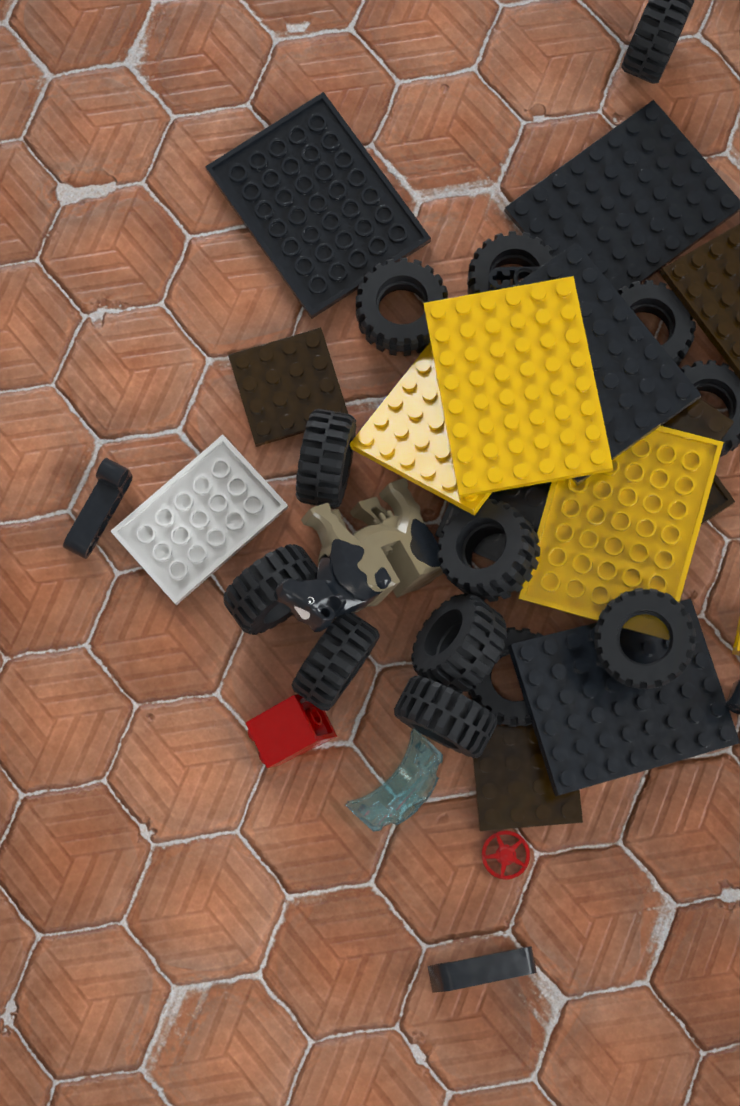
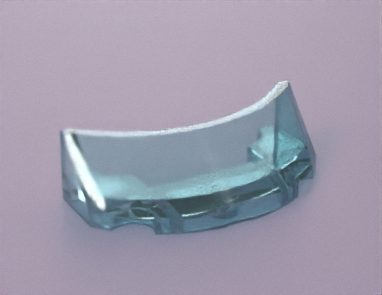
M413 729L405 756L393 775L372 793L362 798L348 801L345 806L373 832L381 831L383 826L391 823L398 825L415 814L432 794L439 779L436 773L438 765L443 763V754L429 740Z

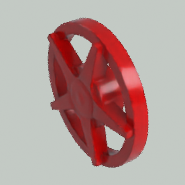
M506 830L492 834L485 841L481 854L482 862L492 876L509 880L518 877L526 870L530 861V850L527 842L519 834ZM500 835H511L519 841L512 846L504 845ZM496 837L499 845L496 853L486 855L488 844ZM521 843L526 852L525 863L516 858L515 850ZM486 859H496L501 864L500 874L495 873L489 867ZM515 863L522 866L517 873L504 876L507 865Z

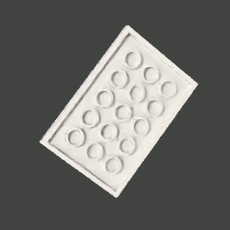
M221 435L114 527L111 533L175 605H178L289 507L224 435Z

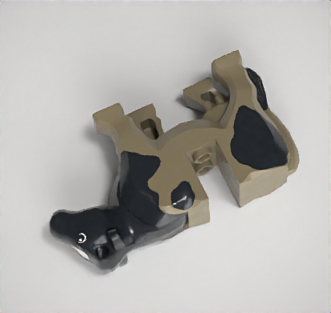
M406 478L389 483L379 494L382 500L392 507L394 515L391 510H385L380 506L377 496L356 504L350 511L351 515L362 520L368 526L352 534L347 530L345 522L341 519L339 509L331 511L329 503L312 507L301 519L304 525L313 527L317 531L322 544L318 558L317 579L297 581L286 578L276 587L274 597L278 602L288 606L295 618L309 625L314 632H321L329 627L337 616L357 613L366 607L377 606L392 590L398 598L406 593L421 589L430 584L436 577L444 574L440 568L441 562L438 560L437 554L441 549L421 517L420 505L415 502L411 492L408 490Z

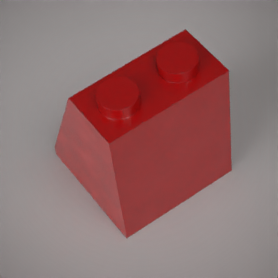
M299 694L287 698L245 722L248 728V735L255 742L259 751V758L267 768L279 766L337 737L326 712L320 710Z

